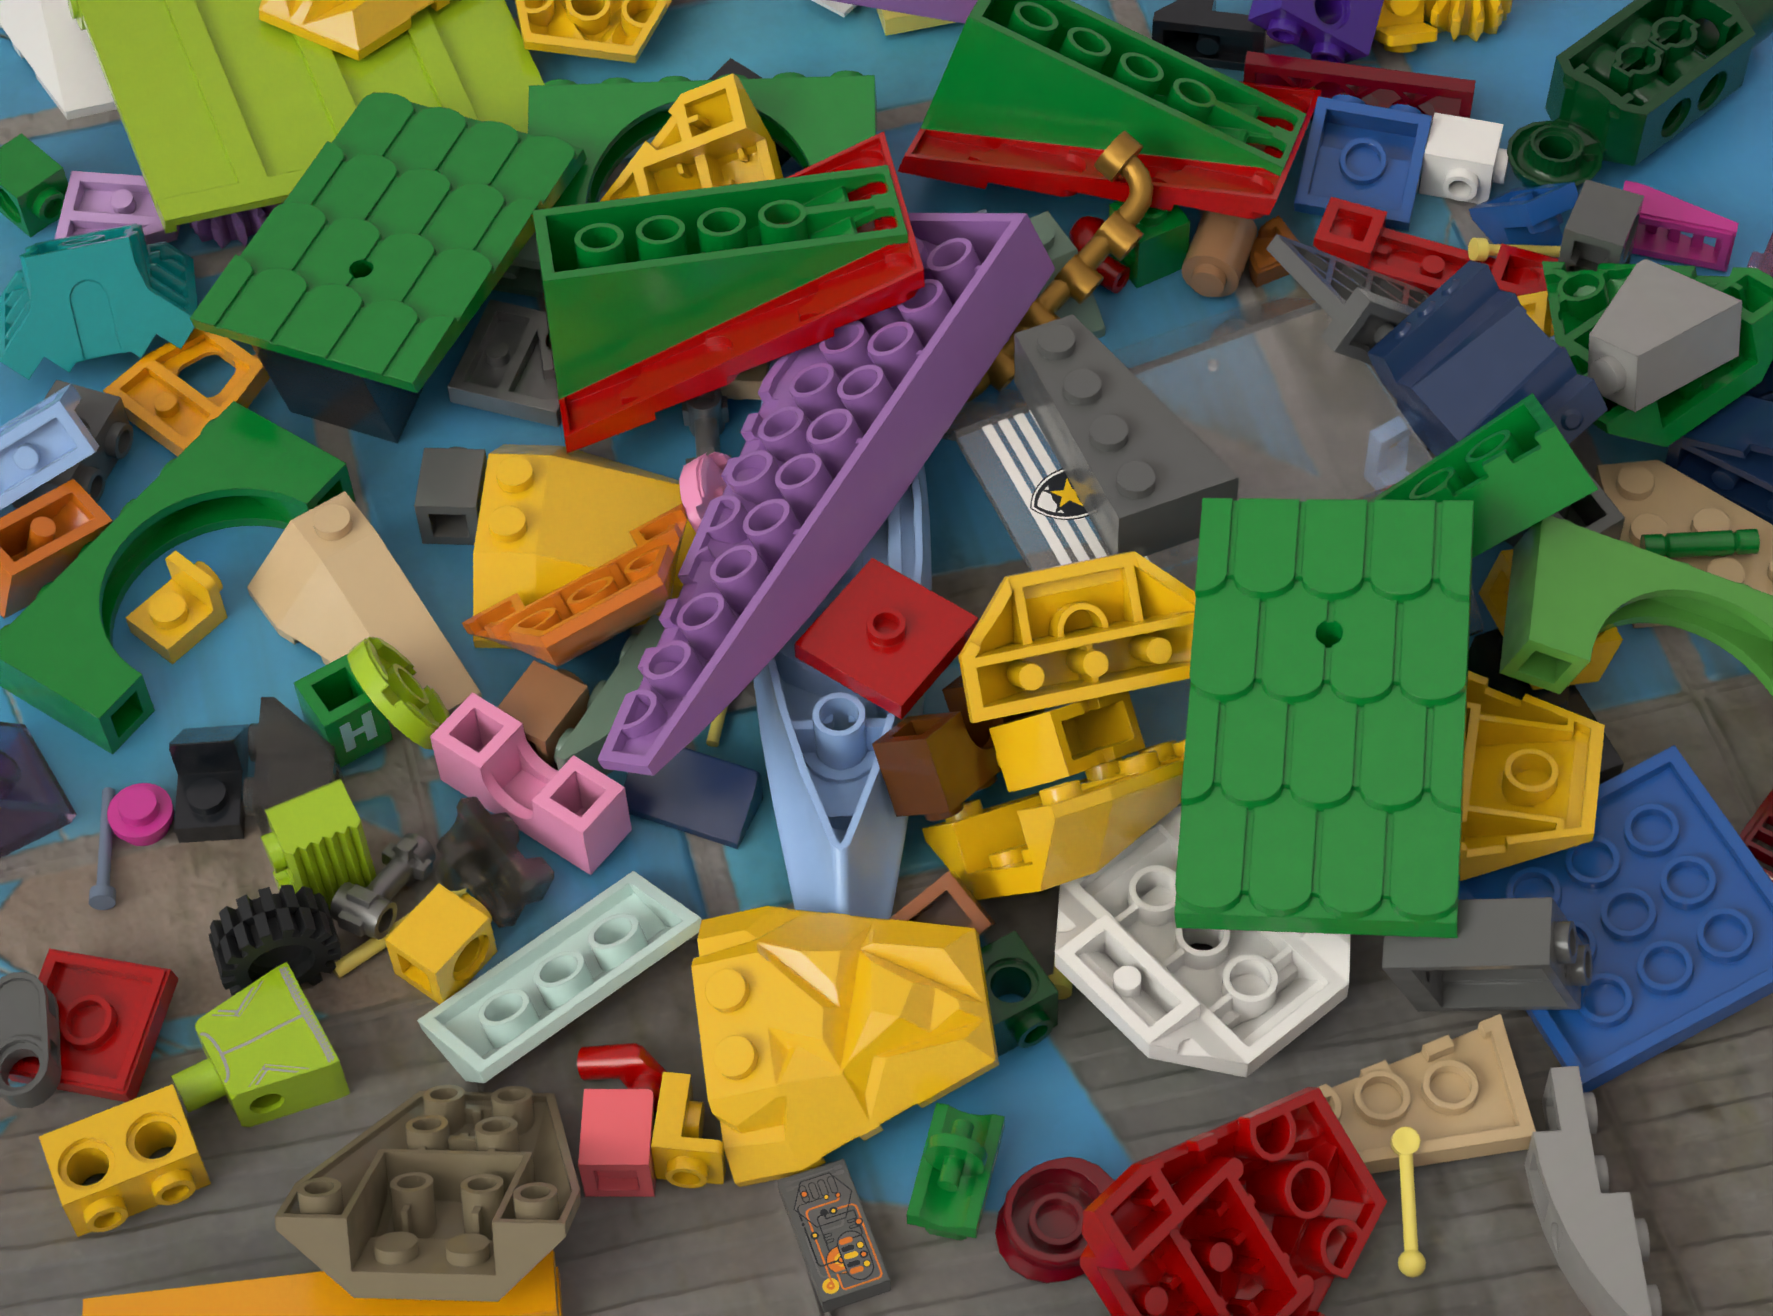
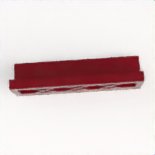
M1247 51L1243 82L1322 90L1320 97L1331 99L1335 95H1350L1363 100L1366 105L1389 108L1395 104L1409 105L1419 109L1422 114L1431 115L1433 121L1435 112L1470 118L1476 80Z

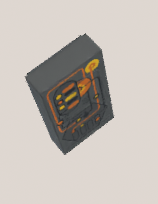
M844 1159L777 1180L779 1194L823 1313L891 1291L888 1272Z

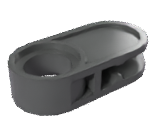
M13 972L0 978V1096L8 1104L17 1108H33L48 1100L60 1084L62 1068L59 1007L56 997L35 975L27 972ZM25 1057H37L40 1065L35 1078L21 1087L10 1086L8 1078L13 1065Z

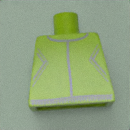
M287 962L277 966L200 1017L194 1027L207 1059L171 1075L172 1081L188 1113L226 1095L240 1125L243 1127L259 1125L343 1098L350 1094L340 1060Z

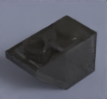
M261 697L259 723H250L248 729V750L250 760L255 762L254 777H246L244 779L243 802L246 815L256 817L261 835L272 832L265 809L338 779L342 780L344 787L345 782L335 747L275 697Z

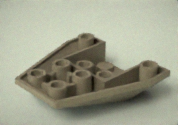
M439 1085L426 1091H418L297 1181L275 1215L276 1230L354 1298L498 1302L566 1237L581 1204L580 1188L555 1094L533 1093L531 1089L523 1086L503 1087L494 1092H465L460 1086Z

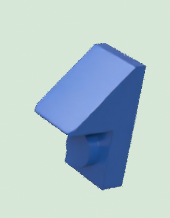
M1575 182L1547 184L1536 187H1517L1469 208L1472 220L1493 244L1561 246L1563 235L1559 225L1564 222L1561 213L1574 208L1579 194Z

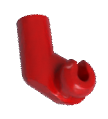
M1083 216L1074 223L1069 232V239L1077 248L1078 253L1105 222L1103 219ZM1110 256L1096 269L1104 277L1099 285L1113 293L1120 292L1130 277V268Z

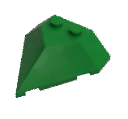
M1542 261L1555 342L1559 346L1566 348L1577 374L1588 377L1589 334L1636 264L1599 263L1597 271H1567L1565 262ZM1662 265L1742 300L1739 356L1636 412L1603 397L1608 410L1592 424L1611 435L1668 447L1762 382L1773 360V277L1758 268L1733 267L1730 276H1699L1696 273L1695 266Z

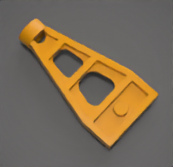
M194 328L181 349L168 342L151 351L107 386L103 392L121 397L128 420L178 457L200 435L204 426L210 420L217 418L233 401L248 408L268 382L270 376L256 354L251 355L229 338ZM218 355L236 369L232 378L217 395L205 397L178 377L180 372L204 357Z

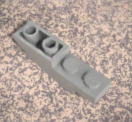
M1579 1066L1550 1067L1542 1098L1547 1131L1532 1133L1524 1163L1532 1201L1546 1240L1561 1271L1579 1300L1592 1316H1662L1659 1289L1656 1284L1646 1283L1643 1262H1647L1650 1255L1647 1223L1644 1218L1634 1217L1630 1192L1609 1193V1173L1606 1158L1604 1155H1594L1591 1135L1596 1134L1598 1128L1595 1096L1593 1092H1583Z

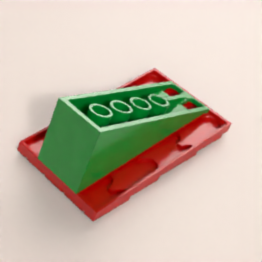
M978 0L965 22L921 128L905 153L897 172L986 189L988 183L1059 197H1069L1081 193L1125 202L1130 191L1126 179L1120 175L1115 181L1110 182L1094 167V164L1112 141L1126 130L1143 145L1137 157L1150 172L1154 188L1150 207L1171 211L1175 204L1245 219H1257L1264 215H1270L1280 195L1316 107L1318 96L1320 97L1322 90L1237 81L1071 0Z
M884 131L786 178L532 210L567 454L656 420L655 412L724 387L733 382L740 372L835 337L834 329L904 303L913 298L920 288L925 287L924 267Z

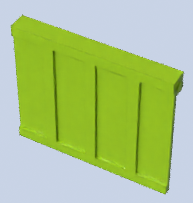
M68 0L72 19L77 20L80 30H87L165 234L176 232L177 225L284 203L327 141L332 143L362 99L373 92L398 94L412 103L427 107L450 108L459 112L464 117L479 121L502 122L511 126L516 131L528 134L529 86L544 85L529 50L524 48L522 35L505 0H450V4L439 11H435L429 5L411 17L410 29L360 61L259 20L261 0Z

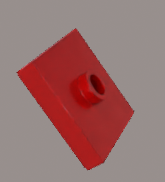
M872 557L795 642V657L902 720L962 651L979 622V618Z
M49 948L38 979L56 997L59 1007L62 1072L57 1090L122 1102L135 1099L179 978L171 969ZM25 1057L19 1060L10 1070L9 1079L14 1082L28 1084L39 1071V1059L37 1057Z

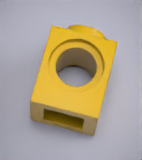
M438 883L385 938L394 973L440 1005L463 989L498 952L491 926V914L473 896L463 894L459 897Z

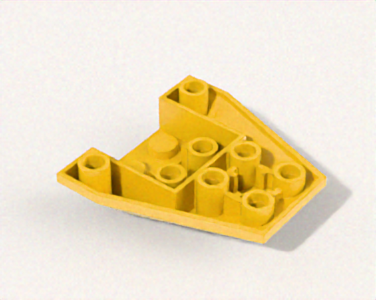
M1186 739L1178 742L1171 740L1139 750L1138 755L1125 759L1120 757L1085 770L1087 778L1055 785L1040 790L1037 793L983 809L980 799L963 802L964 808L958 814L946 818L944 822L922 828L925 841L947 868L957 874L977 900L1039 892L1096 873L1181 803Z

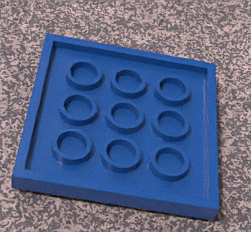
M1675 745L1599 785L1593 841L1460 881L1459 900L1553 897L1566 919L1574 922L1577 935L1582 943L1590 946L1593 964L1592 981L1590 986H1581V1009L1526 1010L1561 1066H1579L1583 1092L1594 1090L1773 993V882Z

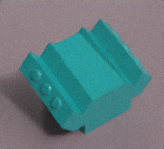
M137 223L39 242L26 247V253L19 255L23 270L16 271L0 296V362L29 380L44 357L67 372H70L77 362L118 353L132 352L141 358L156 334L181 349L195 328L190 320V317L198 307L194 259L166 241L146 245L142 225Z

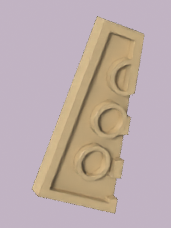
M1501 1014L1479 1022L1478 1029L1451 1039L1448 1034L1423 1044L1421 1052L1389 1065L1386 1060L1361 1069L1359 1077L1332 1088L1327 1084L1319 1086L1370 1174L1400 1169L1399 1155L1391 1149L1390 1139L1392 1134L1401 1127L1413 1128L1417 1131L1421 1140L1418 1150L1413 1153L1414 1167L1526 1150L1529 1148L1532 1133L1536 1132Z

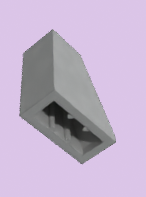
M1644 259L1633 268L1589 334L1588 377L1595 380L1603 397L1636 412L1739 356L1742 300L1653 261Z

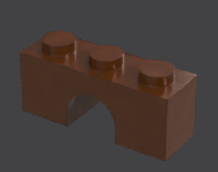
M961 674L942 689L949 712L907 716L872 743L896 817L925 815L928 821H939L958 814L963 810V802L976 791L993 785L998 780L997 773L1001 771V768L996 760V750L989 728L1044 709L971 723Z

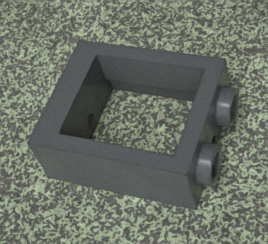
M1553 897L1459 900L1458 938L1384 936L1382 969L1418 1012L1581 1009V986H1590L1593 964L1590 946L1582 943L1577 935L1574 922L1566 919Z

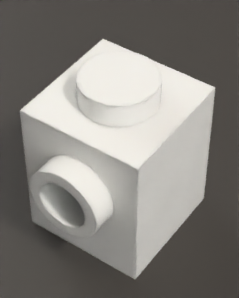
M1435 112L1424 153L1419 194L1476 204L1489 200L1493 182L1504 184L1509 162L1507 149L1500 148L1504 124Z

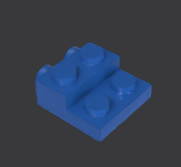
M1335 95L1332 99L1318 96L1294 200V211L1323 216L1330 198L1335 197L1386 211V228L1409 231L1418 186L1420 187L1424 153L1432 125V116L1422 114L1419 109L1409 105L1395 104L1389 108L1366 105L1363 100L1350 95Z

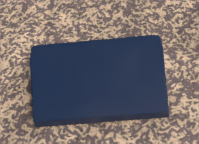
M683 748L654 776L628 772L624 784L629 814L735 849L739 848L763 800L762 779L759 772L688 748Z

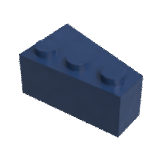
M1745 395L1740 396L1669 445L1665 464L1773 525V402Z

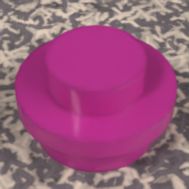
M138 783L122 789L113 797L108 806L107 818L112 831L117 837L135 846H148L160 841L169 831L174 818V806L169 794L160 786L151 783Z

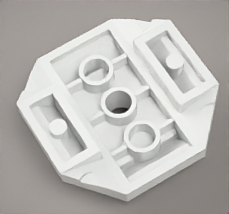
M1177 806L1098 872L1060 885L1055 967L1148 1058L1247 1078L1347 998L1350 972V934L1176 928L1174 914L1176 898L1175 881L1182 807ZM1200 943L1208 944L1214 948L1210 950H1197L1189 945Z

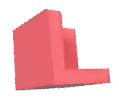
M584 1089L578 1167L585 1197H655L656 1176L651 1151L655 1101L651 1090Z

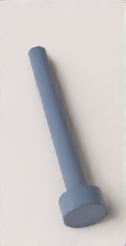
M106 787L102 790L97 883L89 890V905L97 910H108L116 904V890L110 886L113 831L107 818L108 806L115 796V789L111 787Z

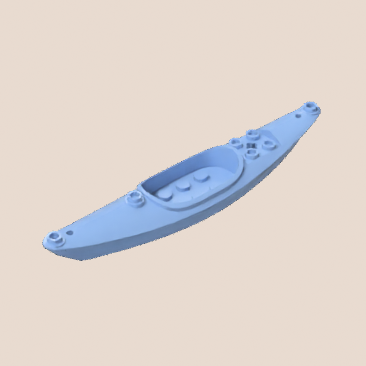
M777 359L771 361L769 370L774 365ZM924 465L880 529L847 572L799 630L753 679L764 758L795 910L848 914L879 919L891 918L909 816L896 817L872 743L902 720L795 657L794 644L872 557L932 591L930 514ZM925 693L903 719L907 716L923 715Z

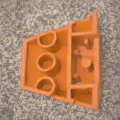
M683 503L630 531L629 534L636 547L527 606H524L518 593H515L462 622L467 634L514 648L559 667L663 610L667 599H672L679 550L688 520Z

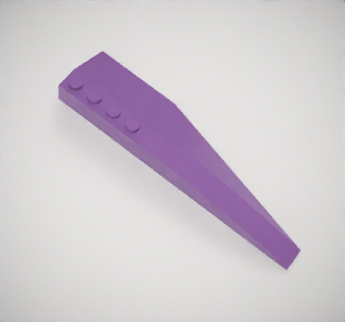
M908 213L924 267L925 287L920 288L913 298L904 303L834 329L835 337L782 356L776 360L764 377L758 391V395L763 401L759 412L748 414L740 433L746 441L739 457L728 459L721 475L727 485L722 496L710 501L679 571L678 577L683 584L678 598L667 599L659 617L664 631L657 647L645 649L637 667L643 675L638 690L625 695L597 760L603 769L651 776L659 772L698 736L777 655L813 614L880 529L946 431L951 427L954 419L979 385L983 376L1003 346L1008 342L1011 334L1055 270L1027 213Z

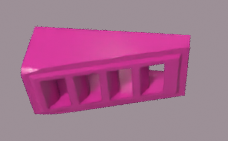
M1625 180L1623 190L1644 196L1632 254L1727 272L1739 223L1649 186ZM1681 232L1691 233L1693 236L1691 238L1681 234ZM1704 237L1717 238L1715 247L1703 243Z

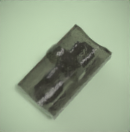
M476 796L461 798L456 807L458 815L455 823L440 838L436 845V848L443 855L436 870L437 879L450 891L468 888L474 897L489 911L492 920L499 928L514 926L526 904L543 900L554 880V871L543 857L525 858L516 847L520 840L519 827L506 812L490 814Z

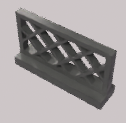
M1278 234L1275 235L1266 248L1333 319L1320 338L1334 352L1370 365L1372 363L1367 352L1430 296L1420 288Z

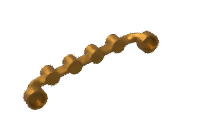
M1126 130L1120 133L1095 162L1094 167L1110 182L1115 181L1122 175L1130 188L1127 200L1101 225L1092 239L1078 254L1074 255L1066 263L1054 280L1032 303L966 403L971 402L982 394L990 384L1001 392L1014 379L1015 333L1060 319L1055 313L1070 297L1081 305L1104 279L1096 271L1097 267L1110 253L1121 261L1143 237L1144 233L1136 225L1144 217L1152 203L1154 188L1150 172L1137 157L1143 145Z

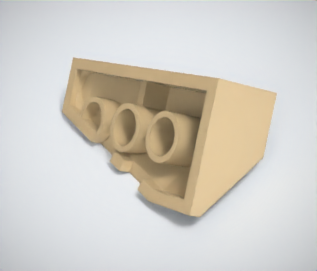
M345 491L289 522L247 586L249 595L280 636L294 645L300 642L322 657L325 665L348 654L355 645L362 642L365 638L367 639L369 636L378 637L392 645L414 665L413 669L417 673L413 677L423 689L428 685L430 689L433 688L448 710L449 715L472 692L482 698L477 685L377 531Z

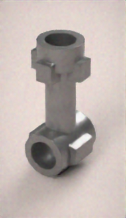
M720 388L682 402L684 425L689 426L691 433L695 436L696 457L685 459L686 464L705 453L709 455L714 451L720 452L719 435L724 431L725 423L729 422L727 396H723Z
M407 833L397 844L391 842L382 851V863L386 866L366 888L350 882L341 885L330 905L332 919L338 921V927L360 937L367 935L378 940L384 938L392 928L397 915V905L391 899L404 885L410 887L416 879L425 881L433 872V862L436 859V853L432 845L418 834Z

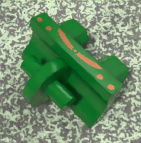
M936 1102L906 1214L907 1224L924 1227L931 1235L961 1241L967 1239V1237L977 1238L1005 1128V1116L969 1114L959 1111L950 1105Z

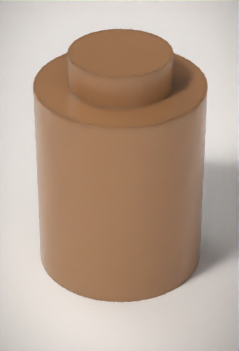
M1210 211L1203 212L1182 266V276L1195 292L1205 297H1224L1232 294L1237 289L1257 235V227L1253 219Z

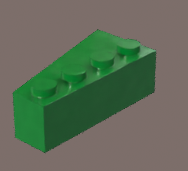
M1531 393L1369 502H1374V500H1436V503H1443V500L1474 501V558L1597 491L1598 488L1535 395Z

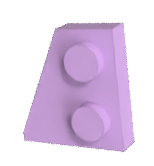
M71 171L55 239L137 223L142 225L146 245L177 240L180 225H177L176 232L165 234L143 176Z

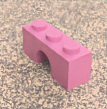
M473 692L430 736L440 780L589 875L593 874L632 831L624 786L574 755L559 771L552 768L529 745L525 737L523 723Z

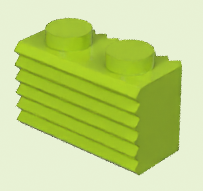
M341 779L265 809L272 832L262 835L260 838L274 869L272 874L278 890H280L281 885H293L296 894L302 886L312 888L314 895L320 893L324 896L330 910L332 899L341 885L350 882L366 888L377 876L361 819Z

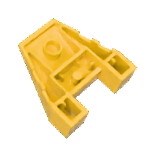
M1468 671L1460 881L1593 841L1604 724L1526 693L1522 700L1488 687V678Z

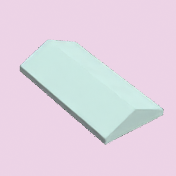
M632 871L417 1021L422 1031L465 1081L486 1083L699 933L702 919L635 871Z

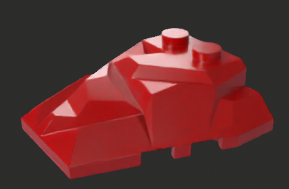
M1306 1087L1206 1133L1199 1134L1165 1151L1133 1163L1083 1211L1082 1235L1088 1244L1080 1256V1266L1111 1316H1325L1317 1311L1334 1278L1348 1279L1387 1200L1320 1088Z

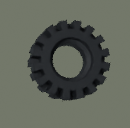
M281 885L277 894H272L270 887L259 889V898L251 900L246 894L236 899L237 909L226 906L219 912L221 920L212 921L210 925L211 933L208 934L222 985L225 990L230 989L231 995H235L285 962L289 964L301 989V984L305 982L315 986L323 981L320 972L331 974L336 968L334 960H340L341 945L328 904L320 893L314 895L312 888L302 886L296 894L293 885Z

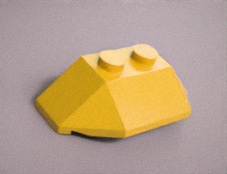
M1135 551L1005 576L958 656L970 722L977 723L1190 679L1196 601L1195 591Z

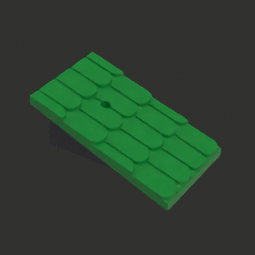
M373 92L362 99L332 143L329 141L325 143L284 203L279 204L272 210L240 256L234 255L194 311L190 320L198 330L250 344L290 412L398 444L426 381L535 232L532 210L552 208L586 162L587 157L584 149L572 146L565 140L547 135L535 136L516 131L511 126L502 122L479 121L464 117L459 112L450 108L427 107L412 103L398 94Z
M1277 498L1202 499L1190 663V692L1181 790L1182 807L1175 881L1176 898L1174 914L1176 928L1458 938L1474 501L1443 500V503H1436V500H1374V502H1368V499H1307L1306 501Z

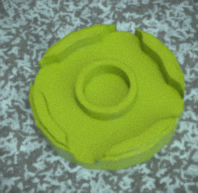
M369 636L367 639L365 638L362 642L355 645L347 656L350 668L360 686L375 706L399 731L424 749L433 750L430 736L450 716L439 695L433 688L430 689L428 685L424 689L413 677L417 673L413 669L414 665L392 645L378 637Z

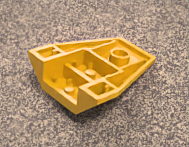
M503 444L488 454L473 550V616L515 593H518L524 606H527L636 547L629 534L630 531L682 504L679 480L579 450L567 454L566 446ZM687 520L679 550L672 599L678 598L683 587L678 574L696 535L689 520ZM660 611L659 613H657V614H655V615L660 616L661 613H662V611ZM650 617L635 626L646 624ZM473 635L475 648L514 649Z

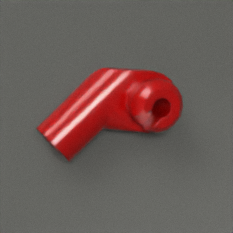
M626 1043L584 1046L580 1048L577 1055V1068L582 1080L619 1078L628 1089H649L654 1095V1113L657 1112L663 1072L667 1071L642 1045Z

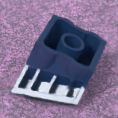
M1469 260L1367 352L1381 383L1397 399L1396 413L1435 456L1440 455L1531 393L1535 395L1568 444L1608 410L1595 380L1577 374L1566 348L1559 346L1529 317L1515 293L1499 289L1488 264Z

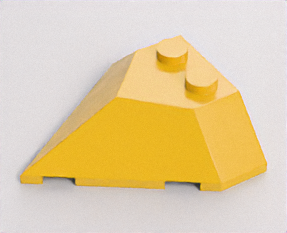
M730 74L680 94L668 110L672 116L651 143L647 141L643 143L600 202L783 178L775 143L738 76Z

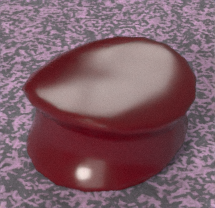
M1075 1157L1049 1160L1032 1167L1021 1175L1006 1193L1005 1202L998 1211L995 1230L999 1253L1009 1268L1026 1279L1046 1284L1068 1281L1085 1274L1080 1266V1256L1088 1244L1082 1235L1083 1211L1114 1182V1179L1099 1165Z

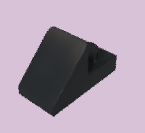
M1176 0L1154 12L1152 40L1208 67L1244 71L1247 51L1265 53L1267 30L1248 21L1249 15L1216 11V0Z
M248 724L186 728L169 743V751L178 774L174 830L179 843L244 839L250 742Z

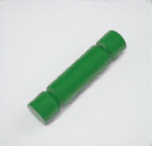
M1740 529L1735 532L1732 530L1667 533L1665 536L1663 534H1643L1640 538V548L1664 557L1666 556L1667 558L1733 555L1734 553L1737 555L1758 554L1760 547L1757 529Z

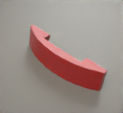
M1331 197L1313 242V246L1320 251L1420 288L1429 295H1432L1470 260L1467 250L1385 228L1386 211ZM1502 243L1496 258L1488 256L1486 261L1476 262L1488 264L1500 290L1521 296L1547 291L1542 261L1558 262V259Z

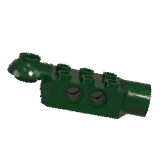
M1634 0L1556 56L1545 106L1551 120L1532 122L1519 128L1508 141V161L1514 175L1522 182L1523 187L1575 182L1577 190H1580L1586 179L1592 180L1600 171L1602 161L1636 166L1742 86L1752 48L1769 37L1773 32V0Z

